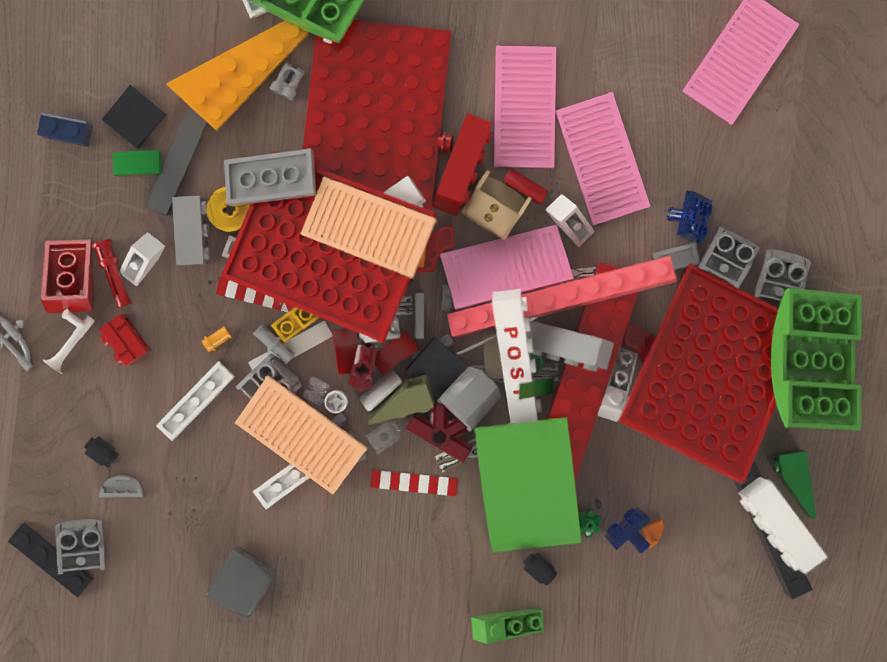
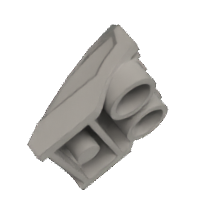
M719 226L698 267L739 288L760 247L736 233Z
M777 249L766 250L754 296L781 301L787 288L805 289L811 265L810 260L798 254Z
M273 354L268 355L236 386L250 400L268 375L293 394L302 387L297 375L281 359Z
M468 366L441 395L437 402L442 403L468 427L467 430L470 432L501 398L498 386L479 369Z
M70 520L55 525L58 574L84 569H105L101 520Z

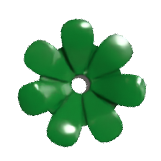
M588 509L587 514L583 510H579L580 534L585 533V537L590 538L593 535V531L599 533L601 527L597 524L601 522L600 515L595 516L593 509Z

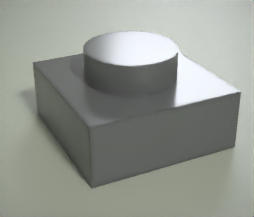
M342 411L330 419V421L342 429L346 426L344 421L348 417Z

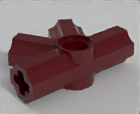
M358 343L355 362L352 365L348 383L355 390L356 394L363 395L364 392L371 390L378 348L373 343Z
M434 404V408L430 409L429 420L418 413H414L405 428L462 463L465 462L473 448L472 445L459 438L469 432L467 430L468 427L457 417L449 420V409L443 404ZM437 431H442L445 434V441L441 444H436L433 440V435Z

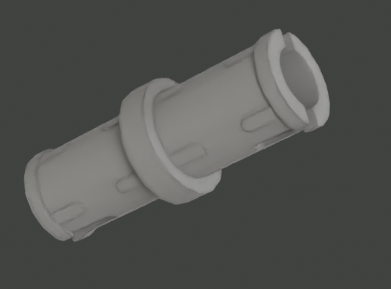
M261 324L253 333L255 337L268 347L267 350L269 352L272 351L285 364L294 357L295 353L281 341L282 339L279 336L276 337L264 324Z

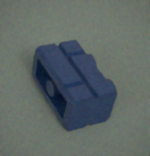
M41 113L37 135L45 139L88 147L93 125L86 121Z

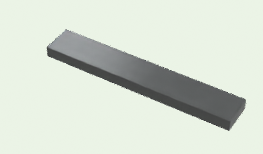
M190 106L162 167V174H159L146 204V207L167 216L173 205L172 197H176L208 124Z

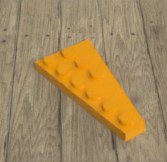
M283 21L166 83V85L210 126L218 131L309 35V32L287 21Z

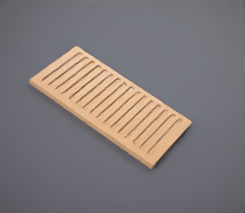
M323 177L301 235L413 278L436 219Z
M269 375L265 377L264 382L235 422V424L331 494L335 493L368 448Z

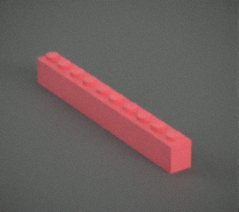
M670 256L523 294L522 297L527 299L528 309L524 311V316L529 319L533 317L538 318L677 282L672 259ZM492 303L447 314L451 334L456 338L496 328Z

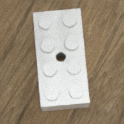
M759 477L738 493L742 498L740 500L742 506L747 512L750 511L756 516L753 519L761 530L769 534L767 537L768 541L775 549L778 548L783 553L781 558L789 567L791 566L795 571L800 570L806 574L827 558L826 554L772 482Z

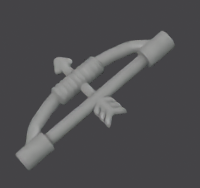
M0 316V323L8 332L5 336L0 332V349L5 345L18 359V363L26 371H29L34 366L30 362V350L23 335L17 330L19 327H24V320L16 321L14 326L9 320ZM10 336L16 342H19L25 356H22L7 340Z

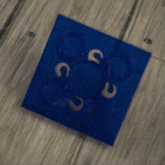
M686 190L683 209L674 207L668 209L667 212L672 214H667V220L680 222L677 232L678 236L691 242L703 244V240L708 232V217L713 209L712 200L695 191Z
M639 507L636 509L631 508L623 515L624 519L619 524L614 523L606 530L605 538L616 550L629 540L638 552L642 553L651 544L643 537L639 530L651 519Z

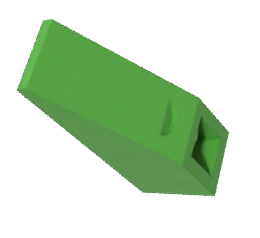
M542 609L488 613L471 617L473 640L485 644L544 631Z

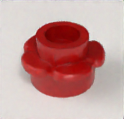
M444 132L443 136L439 135L437 148L441 149L442 154L444 152L451 153L453 135Z

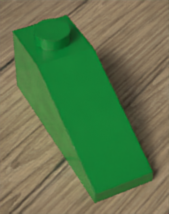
M798 449L774 453V459L772 460L773 471L777 473V476L804 514L812 519L817 518L806 451Z

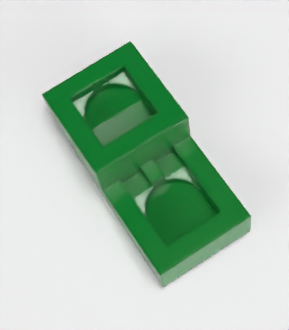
M161 151L113 153V175L120 177L137 174L141 176L162 174Z

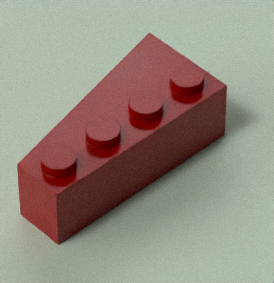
M469 113L466 114L436 192L432 208L457 217L462 203L467 204L471 191L467 190L470 183H475L479 172L475 170L477 163L482 164L486 151L482 150L485 143H490L493 131L490 130L492 122Z

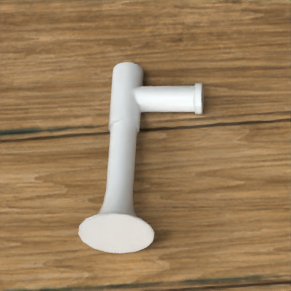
M69 309L62 313V318L68 320L77 328L53 358L43 360L61 374H63L61 372V365L65 357L95 322L88 315L81 320L71 313Z

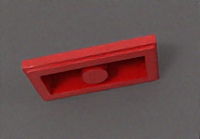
M509 169L502 181L505 185L526 198L531 197V201L538 205L542 204L548 193L547 189L513 169Z
M348 328L332 330L338 375L351 373L358 347L356 332Z
M405 331L401 334L400 338L392 340L377 351L375 365L381 374L384 375L419 350L408 332Z

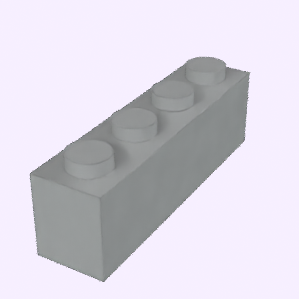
M534 321L530 322V332H527L528 339H532L533 352L531 354L541 356L542 352L547 353L546 358L559 361L560 357L566 358L564 363L578 366L579 362L584 363L583 368L597 372L599 367L607 370L614 345L613 342Z

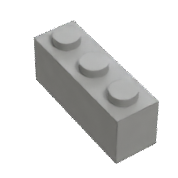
M201 196L172 197L176 265H207V260L210 259V247L206 246V237H209L208 224H205L204 215H207V201H203Z

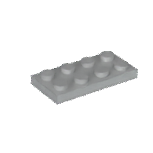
M312 149L224 160L226 204L228 206L316 196L314 151Z

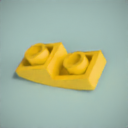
M294 307L270 326L285 343L319 317Z

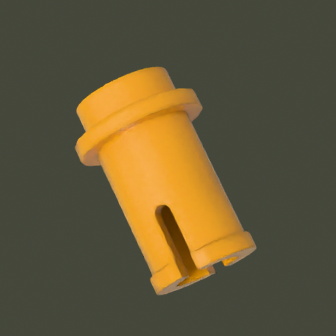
M222 326V328L210 336H204L205 339L202 343L208 352L216 351V347L231 339L232 336L226 327Z

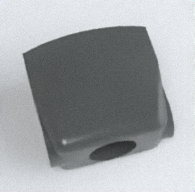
M235 546L232 550L233 555L223 565L206 595L222 607L230 609L245 618H250L277 573L251 553Z

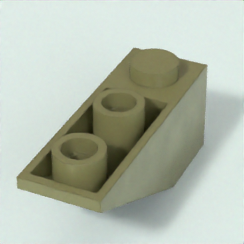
M427 374L405 380L370 411L369 425L374 423L383 424L393 418L402 419L409 416V414L416 412L425 413L434 408L435 397Z

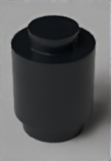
M100 436L96 439L91 437L84 446L86 449L85 455L100 466L104 465L107 468L111 466L119 455L115 451L116 448Z
M539 553L529 554L523 562L525 564L524 570L538 583H543L545 586L550 584L557 575V571L554 570L555 567Z

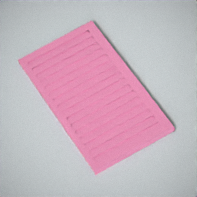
M743 0L682 92L730 125H733L800 24L764 0Z
M496 46L495 168H554L556 47Z
M613 92L556 110L555 113L592 225L650 208V203Z
M557 224L509 236L505 240L497 239L442 253L439 256L443 264L455 310L492 301L493 292L521 289V293L574 280Z

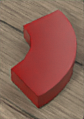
M454 225L442 227L430 234L426 247L424 268L417 267L415 273L435 272L436 262L440 254L455 248Z
M628 324L623 337V346L630 347L637 352L643 365L654 337L645 329Z

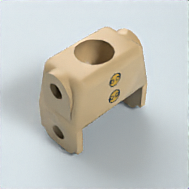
M487 170L461 213L490 233L505 240L532 198L528 197L525 200L514 189L501 181L488 177L490 171Z

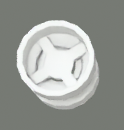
M334 390L325 397V407L331 413H340L347 407L348 397L343 391Z

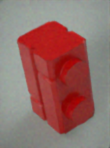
M126 314L118 315L99 329L102 333L100 339L107 347H112L115 351L113 356L120 365L130 366L151 351Z

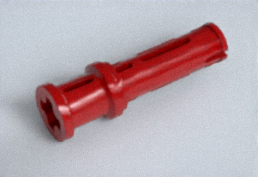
M107 239L91 246L97 253L100 261L98 263L99 267L104 269L117 308H121L131 304V301L117 267L118 257L114 256L110 245L112 241Z

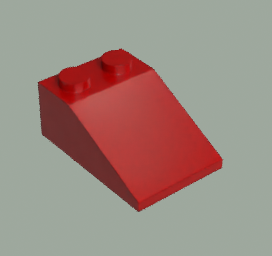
M91 239L45 241L41 302L47 313H63L66 309H69L70 312L93 311L94 281Z

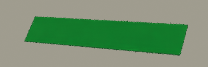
M554 378L519 383L518 400L552 394Z

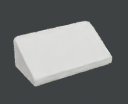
M389 370L371 387V390L366 391L360 396L361 403L368 412L371 411L402 383V379L394 370Z

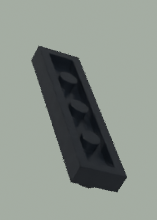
M22 523L8 540L11 545L77 598L94 579L84 570L66 571L63 574H58L57 549L26 523Z

